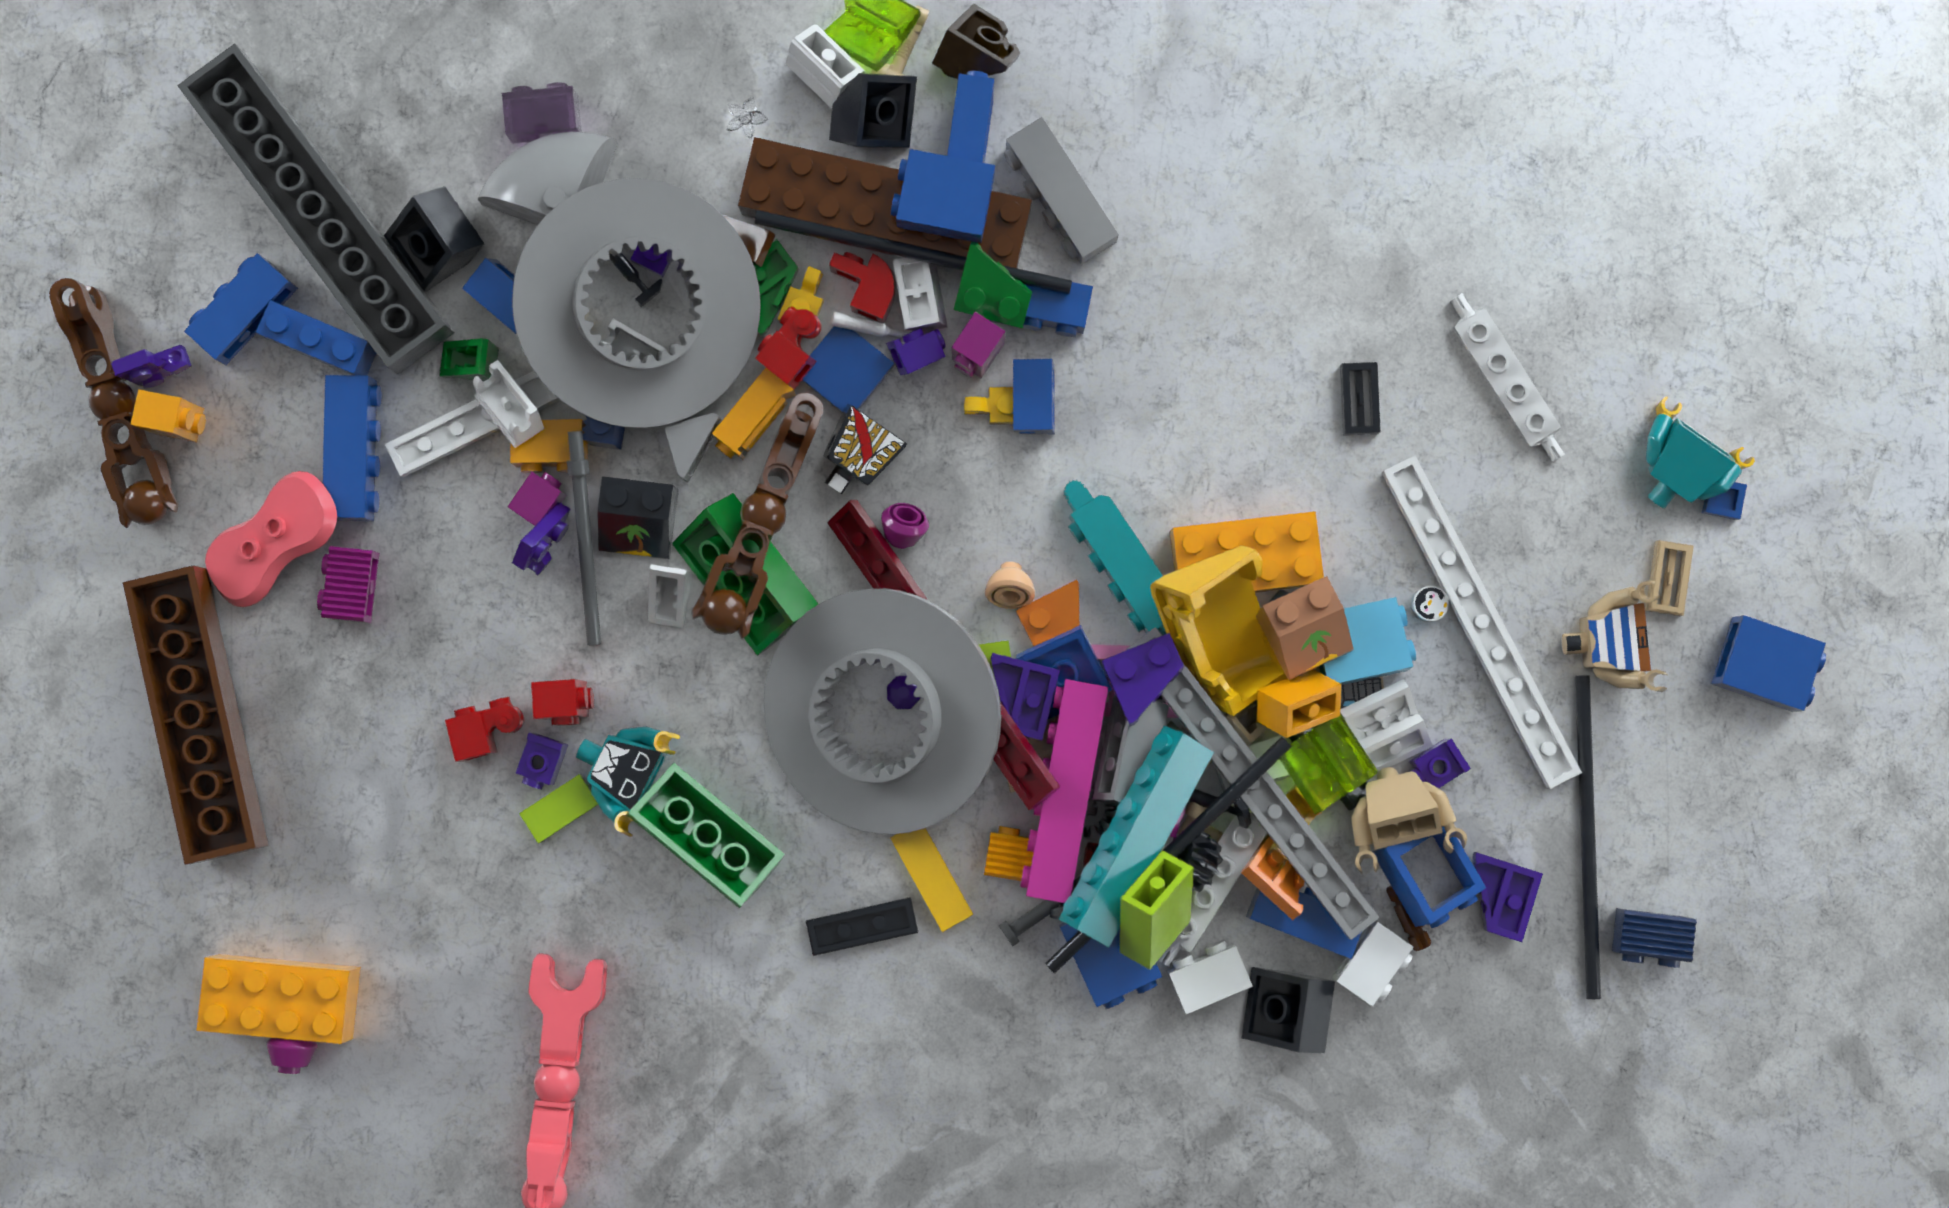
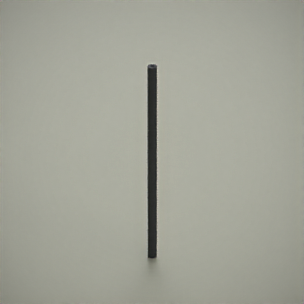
M757 210L755 216V224L961 271L964 270L967 257L765 211ZM1003 265L1009 270L1012 277L1020 280L1024 285L1068 295L1070 293L1072 280Z
M1590 675L1575 676L1578 766L1582 771L1579 774L1586 999L1595 1000L1601 999L1591 692Z
M1283 737L1278 739L1163 851L1174 857L1179 856L1292 746ZM1078 931L1045 962L1046 966L1053 973H1056L1092 938Z

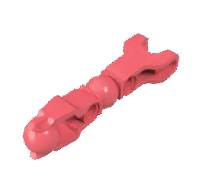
M539 953L532 963L529 995L533 1003L541 1009L543 1014L539 1064H542V1066L537 1070L534 1078V1088L539 1098L534 1101L530 1136L527 1145V1179L524 1181L521 1190L522 1202L525 1208H562L568 1196L567 1186L563 1179L572 1148L571 1139L575 1101H572V1099L578 1093L580 1078L575 1066H578L580 1061L585 1018L605 998L607 963L604 959H594L588 963L582 983L575 990H567L558 984L555 978V961L550 955Z

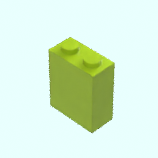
M1162 850L1121 897L1119 951L1121 954L1150 970L1190 923L1193 884L1192 866Z

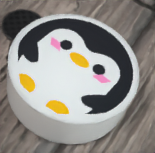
M1425 586L1413 595L1411 600L1412 611L1422 621L1433 622L1439 620L1448 611V596L1439 587Z

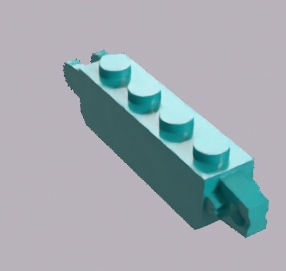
M1069 481L1063 492L1065 494L1063 496L1068 500L1067 503L1073 511L1069 516L1072 523L1068 525L1071 534L1079 544L1083 541L1092 552L1087 557L1098 573L1105 571L1111 580L1107 587L1118 603L1123 600L1131 610L1127 617L1139 633L1144 630L1147 634L1156 627L1162 636L1165 635L1166 631L1150 590L1151 584L1163 576L1109 496L1099 495L1093 498L1088 489L1084 488V484L1081 481Z

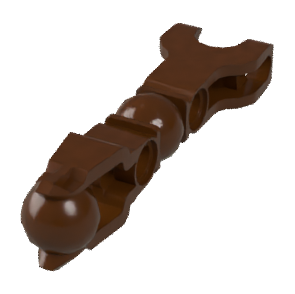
M64 278L56 281L50 288L49 298L56 320L71 345L79 371L88 380L85 382V386L91 388L88 395L89 408L100 419L97 422L99 426H102L101 436L107 459L101 464L100 469L111 499L116 502L120 523L125 528H128L132 521L141 525L154 524L165 516L168 509L177 512L178 502L171 490L172 481L164 454L152 449L143 429L130 425L136 401L135 394L131 387L125 383L127 380L115 375L111 365L112 361L121 357L114 338V320L106 296L100 289L93 286H85L74 279ZM68 288H72L74 291L69 296V306H67L62 300L63 292ZM90 295L94 297L96 303L95 305L92 302ZM104 358L107 367L105 372L98 376L95 366L100 359ZM127 426L129 437L126 442L121 444L118 440V431L121 427ZM145 458L153 481L140 480L127 488L122 469L127 465H136L139 460Z
M800 393L791 401L772 444L754 494L747 497L742 504L740 512L742 524L738 531L739 534L728 555L721 554L715 559L701 595L691 611L692 620L702 617L706 627L715 634L728 635L738 632L741 639L749 634L752 618L768 581L767 572L762 568L769 542L773 535L780 531L785 524L786 510L784 505L789 497L788 493L796 480L823 414V404L813 394ZM800 405L810 406L813 410V418L807 413L797 410V407ZM778 476L783 480L785 487L774 488L768 482V477ZM753 540L759 546V552L748 553L742 547V541ZM732 570L738 577L747 576L748 580L753 583L754 587L747 605L743 598L733 590L721 589L713 592L721 571L729 572Z

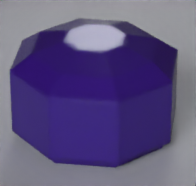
M896 676L887 685V700L896 709H912L920 700V697H915L913 694L917 688L916 684L907 685L905 683L907 676Z

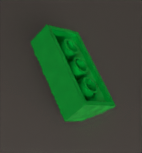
M734 493L706 507L672 542V545L703 585H705L715 559L721 554L728 555L739 534L738 531L742 524L740 515L742 503ZM753 540L742 541V547L748 553L759 552V546ZM771 541L769 542L762 568L767 572L768 581L752 618L749 634L744 638L757 656L786 635L798 619L818 605V602ZM732 570L729 572L721 571L713 592L721 589L733 590L743 598L747 605L754 586L747 576L738 577Z
M673 763L627 813L629 818L739 909L754 895L785 856L781 850L676 763Z

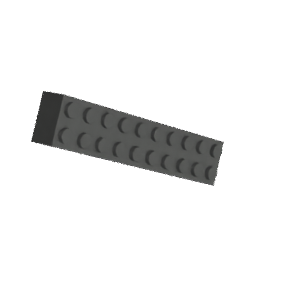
M235 43L177 85L387 368L396 374H400L455 333L248 55Z

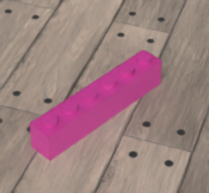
M1065 679L1064 688L1058 686L1056 688L1053 708L1060 709L1058 723L1050 722L1046 743L1053 744L1051 759L1044 758L1043 763L1060 785V788L1038 807L1034 808L1033 815L1040 816L1038 831L1030 830L1027 851L1034 852L1031 867L1024 866L1020 885L1022 888H1027L1026 896L1065 903L1071 896L1107 699L1108 687Z

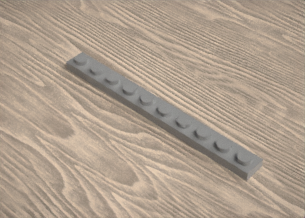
M1155 627L1126 650L1162 635ZM1184 665V669L1173 682L1166 686L1161 696L1193 738L1214 752L1211 758L1213 764L1231 785L1258 759ZM1266 771L1240 797L1248 805L1250 812L1347 938L1352 940L1380 917Z

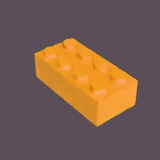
M1316 511L1174 527L1169 531L1174 571L1238 546H1246L1255 549L1263 561L1262 575L1254 581L1251 580L1255 593L1302 588L1324 577Z
M226 954L204 957L196 1031L343 1044L353 1039L361 967Z

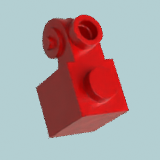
M791 306L780 319V323L783 325L780 330L776 331L774 335H767L762 340L757 349L759 354L755 359L787 385L796 389L817 362L803 351L801 347L802 338H816L821 332L822 324L820 319L807 309L797 310L794 306Z
M510 697L489 701L490 708L482 711H476L475 706L455 710V717L445 720L455 762H464L498 753L493 731L497 728L503 733H516L523 727L524 715L518 707L513 706Z

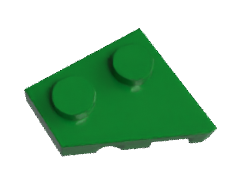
M777 239L772 242L762 267L754 265L760 292L758 333L761 337L767 334L799 271L796 263Z
M971 241L953 310L970 315L977 312L988 320L1023 328L1032 291L1020 280L1012 277L1009 270L1001 263L995 262L987 255L977 242Z

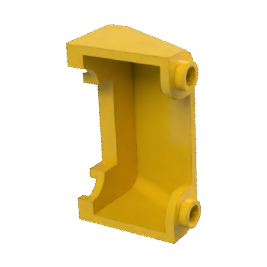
M1238 546L1163 575L1150 586L1151 594L1166 634L1170 633L1182 662L1218 709L1232 716L1257 700L1258 689L1287 678L1256 619L1260 605L1251 580L1254 581L1262 575L1263 561L1255 549L1246 546Z

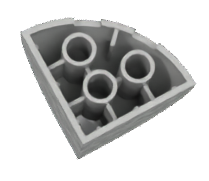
M562 132L533 140L511 153L497 166L484 184L478 196V201L483 206L538 225L559 203L587 187L604 181L618 144L614 138L589 132Z

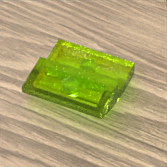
M844 0L846 11L828 26L824 32L850 57L878 72L909 36L921 16L920 9L903 0Z
M1341 714L1339 717L1315 726L1291 742L1290 745L1292 747L1279 759L1315 814L1322 812L1341 797L1355 790L1379 773Z

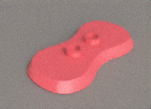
M292 472L282 477L275 484L261 509L252 518L224 530L214 539L206 553L205 564L213 585L225 600L237 607H248L258 603L269 593L278 575L288 563L301 555L319 549L329 540L337 524L336 506L329 491L317 477L309 472Z

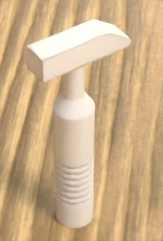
M833 312L831 319L832 326L879 337L890 335L901 338V343H904L902 336L912 332V330H905L904 324L903 330L899 331L890 329L884 323Z

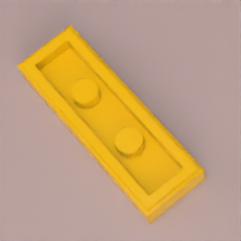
M926 828L909 833L895 834L890 837L942 932L973 915Z

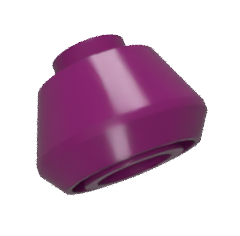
M895 503L884 509L881 515L884 537L892 546L899 549L914 546L929 528V521L924 512L912 504Z
M270 1038L266 1042L271 1064L278 1066V1072L284 1074H299L302 1067H308L318 1046L313 1041Z

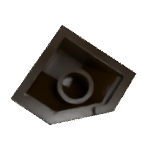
M973 4L947 29L932 64L940 68L945 75L951 78L958 79L959 74L967 75L968 71H980L990 76L1006 72L1018 59L1020 51L1016 44L1009 43L1006 34L1008 29L1005 23L976 4Z

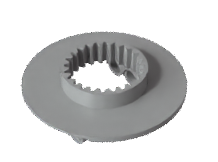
M628 178L601 182L587 187L559 203L542 219L530 235L520 255L513 282L512 307L514 324L522 350L539 379L556 397L572 409L594 420L622 427L644 428L662 426L686 419L708 407L729 389L745 367L754 347L760 321V292L752 259L742 239L726 218L712 205L699 196L666 182L652 179ZM637 244L641 252L649 250L652 246L654 255L658 256L666 252V261L668 263L676 260L679 262L676 271L681 273L685 280L684 284L686 285L691 306L689 313L695 317L694 321H689L685 324L690 332L678 336L681 345L677 343L671 344L669 346L670 354L666 351H660L657 353L656 359L653 355L643 357L642 362L638 355H632L626 361L625 352L622 351L612 355V345L610 344L600 346L599 343L602 336L600 334L591 335L589 331L594 326V323L585 320L584 316L589 312V308L581 305V301L589 297V293L583 290V286L590 285L593 281L588 273H595L600 269L597 261L601 263L610 259L609 253L614 256L621 253L622 246L627 252H630L636 248Z
M885 588L863 589L837 595L818 604L798 619L786 633L772 658L767 673L764 691V717L770 745L780 768L796 791L809 804L822 814L847 827L876 834H900L934 825L953 814L975 793L988 773L994 755L997 752L1001 729V706L997 684L986 656L972 635L957 619L941 607L914 594ZM866 662L868 665L873 666L881 662L882 668L886 669L894 665V674L899 675L905 672L907 674L905 683L907 685L916 684L917 686L913 693L914 696L923 697L924 702L919 706V710L927 713V717L921 720V724L927 729L918 736L922 742L915 745L913 748L914 752L899 763L895 761L885 766L883 762H880L873 767L869 759L859 763V754L854 753L849 756L847 754L848 745L846 743H837L840 733L830 729L835 723L834 718L827 716V712L833 709V705L827 699L835 695V691L831 687L839 684L841 681L839 677L846 674L854 666L857 667Z

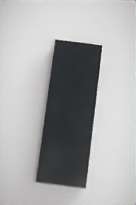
M911 897L806 920L813 956L919 932Z

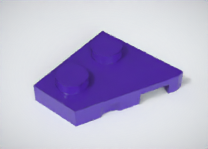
M992 653L991 663L1000 702L1025 737L1042 741L1060 670Z
M1474 852L1472 856L1474 867L1486 886V889L1478 893L1484 930L1523 942L1543 873Z

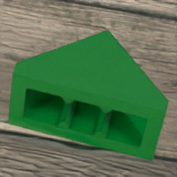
M484 338L443 342L439 376L471 381L474 380L475 376H478L484 382L491 376L489 365L498 360L499 348L490 340Z

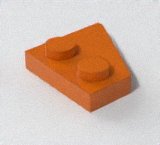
M1077 579L1015 611L1033 647L1079 626V583Z
M1267 834L1241 873L1288 917L1294 920L1303 911V905L1299 904L1298 901L1299 889L1304 886V880Z

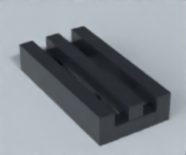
M1377 362L1342 363L1340 365L1343 436L1381 433ZM1349 371H1354L1357 426H1352ZM1362 371H1368L1371 426H1365Z

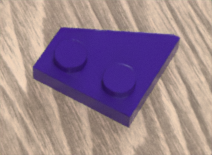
M1170 633L1102 660L1103 667L1129 727L1139 721V717L1152 702L1154 703L1159 698L1166 686L1173 682L1184 669Z

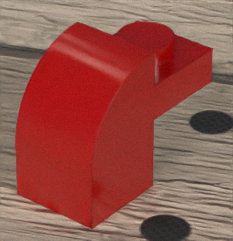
M834 252L829 263L831 273L859 284L850 304L851 311L870 320L885 324L895 300L894 279L888 265L875 254H872L866 266L863 265L864 260L855 254L845 252L842 256Z

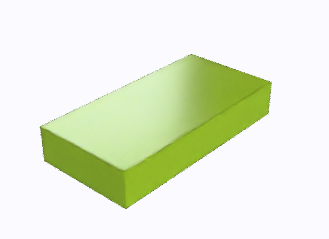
M578 774L519 814L536 841L541 843L598 806L592 796L591 788L582 774Z

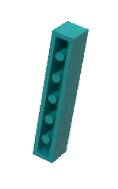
M1163 726L1160 733L1153 740L1152 748L1144 763L1137 770L1134 781L1125 798L1119 803L1117 812L1107 831L1102 834L1099 845L1090 862L1084 867L1081 878L1072 895L1066 900L1059 917L1060 921L1103 945L1110 946L1120 928L1121 897L1160 854L1214 754L1213 751L1186 734Z

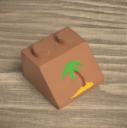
M1327 576L1262 605L1256 615V619L1288 681L1354 650L1344 608Z

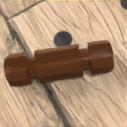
M1390 885L1386 888V892L1391 902L1396 904L1394 906L1395 912L1404 932L1409 934L1407 939L1410 945L1413 946V950L1420 951L1429 947L1431 939L1427 931H1423L1422 927L1424 926L1415 927Z

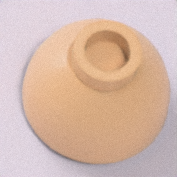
M1005 562L989 578L985 589V596L992 604L998 607L1017 609L1033 601L1035 590L1031 578L1022 570L1019 563Z

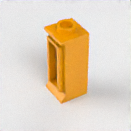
M765 368L712 432V435L718 440L715 447L730 459L736 454L743 460L745 457L742 452L744 450L746 452L751 450L788 404L786 399L796 396L794 389L769 369Z

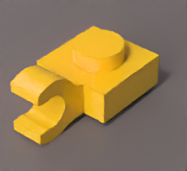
M808 266L801 289L790 286L778 316V321H780L784 312L791 306H794L797 310L807 309L817 317L819 316L824 300L815 295L824 275L822 271Z
M989 387V398L965 397V415L989 414V424H1013V387Z

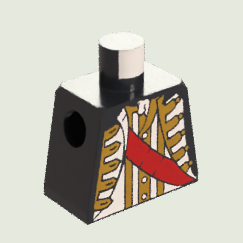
M847 404L823 455L836 465L824 483L840 494L844 493L853 478L868 486L899 455L907 443L853 405Z

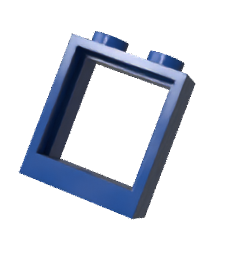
M968 71L967 75L959 74L947 156L985 163L994 101V78H988V74L984 72Z
M1444 826L1442 827L1443 833L1432 836L1463 888L1433 908H1430L1400 857L1431 836L1372 851L1376 855L1380 868L1415 927L1430 925L1431 928L1440 926L1450 919L1449 912L1457 907L1459 910L1471 906L1478 901L1476 894L1486 889L1485 884L1457 837L1449 838L1453 846V852L1449 853L1445 850L1443 846L1446 835Z

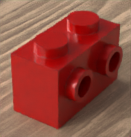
M568 679L531 682L533 719L551 720V725L558 726L580 724L579 717H589V709L594 708L592 687L587 688V681Z

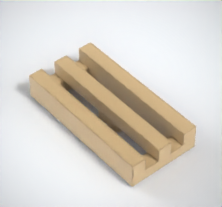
M1662 540L1655 541L1649 580H1653L1656 583L1648 586L1647 597L1649 598L1659 594L1665 549H1668L1661 602L1657 604L1658 600L1646 603L1645 611L1684 616L1693 545ZM1677 551H1681L1682 556L1675 605L1672 607L1669 604Z

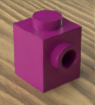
M531 472L507 507L535 526L558 502L562 503L567 495L559 490L562 483L548 473L544 472L540 477Z

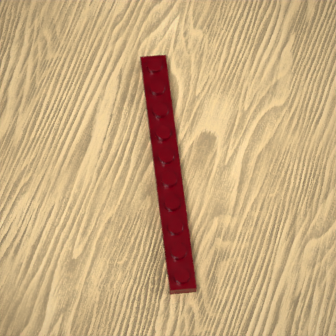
M849 500L827 522L873 589L899 590L928 600L858 500ZM1000 702V738L993 760L1027 809L1031 810L1038 807L1058 790L1060 785Z

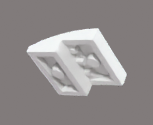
M1404 679L1340 709V715L1368 777L1377 774L1383 768L1396 765L1433 747L1425 722L1417 712L1410 687Z

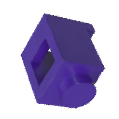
M919 328L902 336L904 343H901L900 338L886 343L900 376L912 373L946 357L943 351L946 348V344L938 329L923 333L922 328Z
M529 732L516 774L524 776L523 784L543 789L544 784H555L569 744ZM537 755L544 759V765L541 769H536L533 766V759Z
M1452 738L1441 740L1409 761L1413 767L1411 771L1417 773L1422 782H1429L1437 788L1444 786L1471 769ZM1437 760L1444 763L1445 768L1441 774H1437L1433 770V764Z

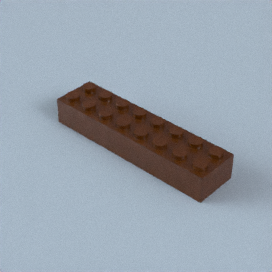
M754 137L738 203L743 216L755 218L757 210L965 257L968 255L971 241L897 227L896 216L891 215V207L894 194L901 195L903 181L898 180L899 169ZM996 191L991 192L982 243L978 244L995 262L1018 268L1031 212L1032 199Z
M192 565L122 582L184 865L201 863L269 846L207 569Z

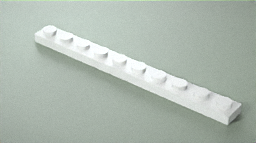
M1414 455L1384 470L1381 473L1442 590L1447 594L1454 613L1546 788L1552 789L1581 774L1582 771L1417 457Z

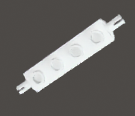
M1463 293L1458 295L1457 299L1453 298L1449 302L1461 318L1454 327L1455 331L1529 447L1541 444L1550 457L1551 462L1558 459L1554 451L1559 458L1565 455L1553 437L1560 430V424L1487 310L1482 308L1473 311Z
M1251 812L1252 823L1247 829L1239 826L1238 818L1235 815L1218 841V844L1222 846L1219 855L1223 858V861L1217 867L1219 873L1214 874L1212 877V885L1205 884L1201 892L1192 891L1190 923L1159 958V961L1162 962L1170 951L1164 965L1170 967L1171 962L1180 949L1189 952L1193 951L1241 876V871L1266 837L1267 832Z

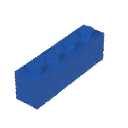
M325 375L323 484L335 503L337 521H374V512L379 510L380 500L378 492L375 491V477H379L380 459L379 456H375L376 442H379L381 439V424L379 420H376V407L381 406L382 390L380 385H377V381L368 375Z

